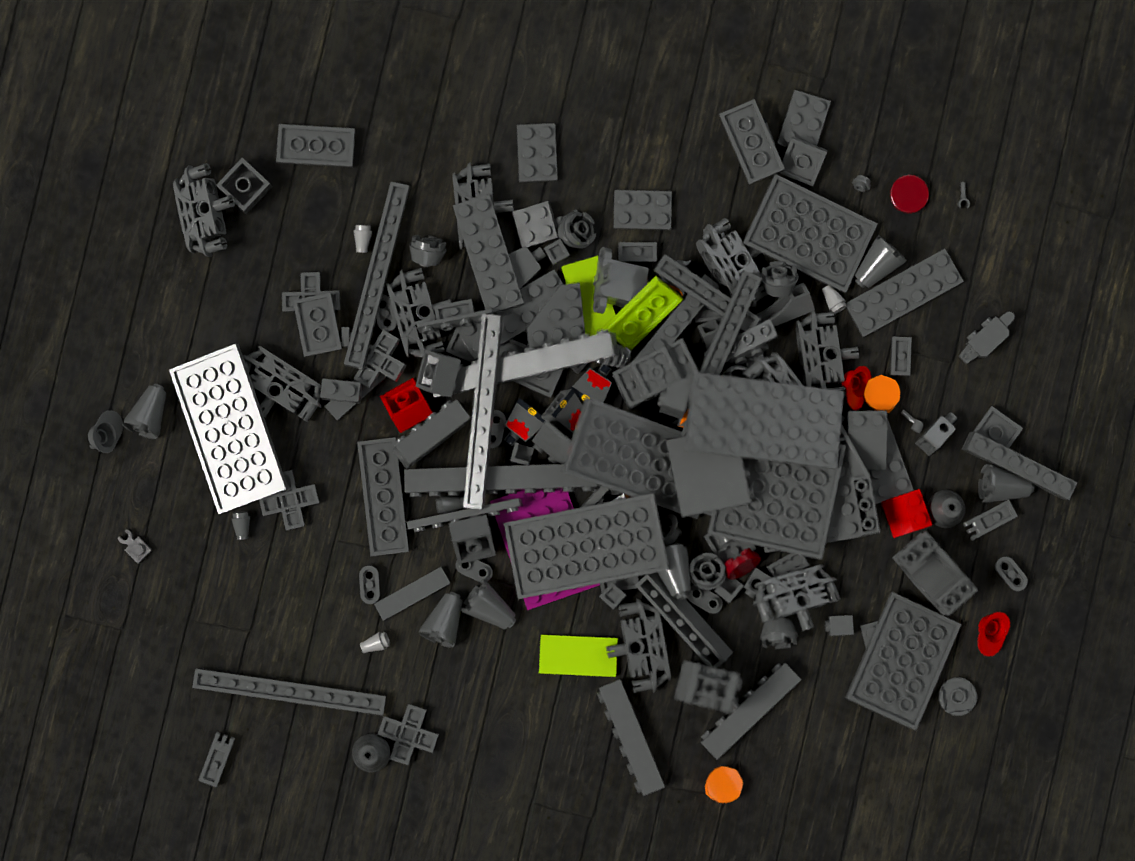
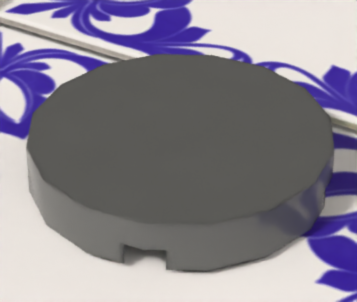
M954 677L941 685L938 700L945 712L955 716H962L968 714L974 708L977 702V692L970 681Z

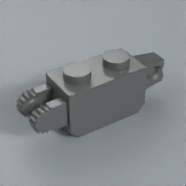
M1007 311L1000 318L995 316L991 319L988 317L981 324L983 328L979 332L974 330L967 337L969 341L959 354L960 359L967 364L976 357L985 358L1009 336L1007 326L1013 322L1014 314Z

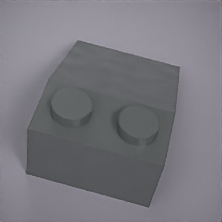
M848 411L846 413V433L867 470H886L887 411Z
M545 421L532 442L534 443L533 447L541 454L545 452L549 455L548 460L553 464H564L571 440L548 421Z

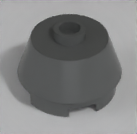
M573 211L568 213L558 226L559 239L567 247L586 248L596 237L592 225L594 224L593 219L585 212Z
M419 235L412 236V241L409 243L412 261L423 267L439 265L447 251L445 248L446 242H442L443 239L434 236L420 239Z
M784 261L770 262V266L763 267L760 274L765 292L773 297H786L790 295L799 278L796 267L787 266Z
M703 553L695 557L689 564L690 581L702 590L715 589L726 578V566L717 555Z
M785 618L773 619L764 623L760 640H762L764 648L772 645L775 646V649L791 648V643L797 645L798 633L792 620Z

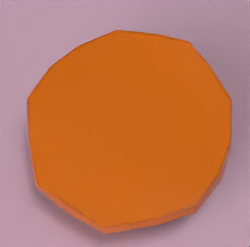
M879 375L868 380L863 395L867 404L875 411H887V413H890L900 401V387L896 380Z
M719 766L709 774L706 780V795L718 803L733 802L739 798L743 780L736 769Z

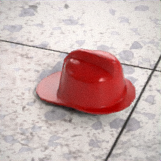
M859 366L855 370L845 373L844 382H842V386L845 387L844 392H846L847 403L853 410H859L865 400L864 390L868 380L871 379L870 370L865 366Z
M995 612L986 615L979 622L978 648L984 656H994L1003 645L1010 628V620L1005 613Z

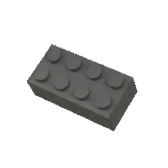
M457 400L445 403L438 414L433 412L426 418L425 424L421 425L419 423L411 429L409 436L403 435L396 441L393 453L406 469H409L468 424L471 417Z

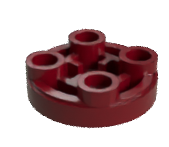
M905 175L898 178L890 190V199L894 208L907 214L920 211L926 205L929 198V190L926 183L915 175Z
M751 548L742 551L741 556L736 559L731 558L725 563L726 576L730 580L743 577L760 563L761 557L756 551H752Z

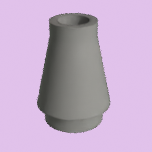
M355 225V230L353 231L356 252L368 253L372 234L371 226Z
M828 285L822 289L829 311L837 314L847 307L845 304L846 300L832 286Z
M378 632L360 643L363 653L386 650L390 646L386 632Z

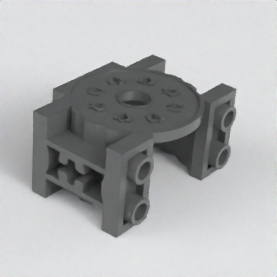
M680 339L613 372L612 377L628 410H631L660 396L662 391H667L669 385L692 375L693 372L699 373L683 339Z
M926 531L920 532L892 557L904 571V574L942 616L945 614L949 616L977 591L975 586Z
M683 660L674 698L687 703L732 713V709H735L737 698H734L735 690L740 689L742 679H739V674L709 668L698 663Z

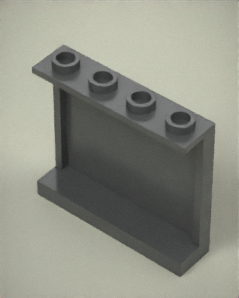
M686 437L666 441L682 517L752 503L751 499L755 497L753 488L749 487L747 481L751 478L749 468L744 466L743 461L747 460L746 458L685 451Z

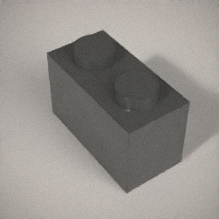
M322 378L320 398L322 400L361 404L363 385L359 382Z

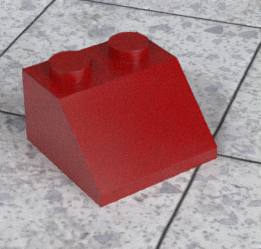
M414 378L380 396L400 433L426 420L432 414L423 394L416 387Z
M920 489L881 502L893 538L932 526Z

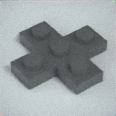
M320 272L301 273V292H282V312H295L293 300L331 293L334 310H340V291H321Z
M382 330L373 346L370 344L364 369L358 370L354 380L369 389H372L381 373L397 382L406 365L391 356L401 340Z
M293 470L285 471L283 474L288 489L262 498L259 502L263 516L282 512L287 531L305 527L301 508L319 504L320 502L315 484L296 488Z
M408 704L402 722L386 716L383 717L378 735L396 741L390 760L409 765L414 747L433 753L439 734L421 728L426 709Z

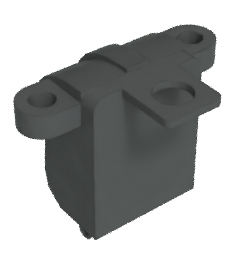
M602 247L599 252L593 283L595 286L593 311L603 314L607 304L624 308L647 285L649 269L613 260L612 249Z

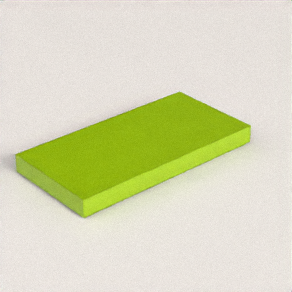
M598 256L561 266L566 284L580 283L585 334H590V336L597 335V331L603 330L602 328L615 316L614 308L611 304H607L603 314L593 311L595 289L593 283L597 270Z
M655 276L602 329H608V332L615 333L616 341L632 350L683 300V297Z
M541 635L539 673L616 677L617 657L608 659L607 653L615 652V650L606 651V646L617 645L618 638Z

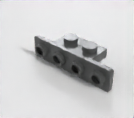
M472 299L434 306L436 320L418 323L417 329L419 333L431 334L436 330L448 331L457 326L468 327L472 323H481L482 314L494 315L492 309L474 312Z
M769 319L737 335L725 363L743 365L747 362V359L762 355L763 351L768 349L766 342L778 337L772 320Z

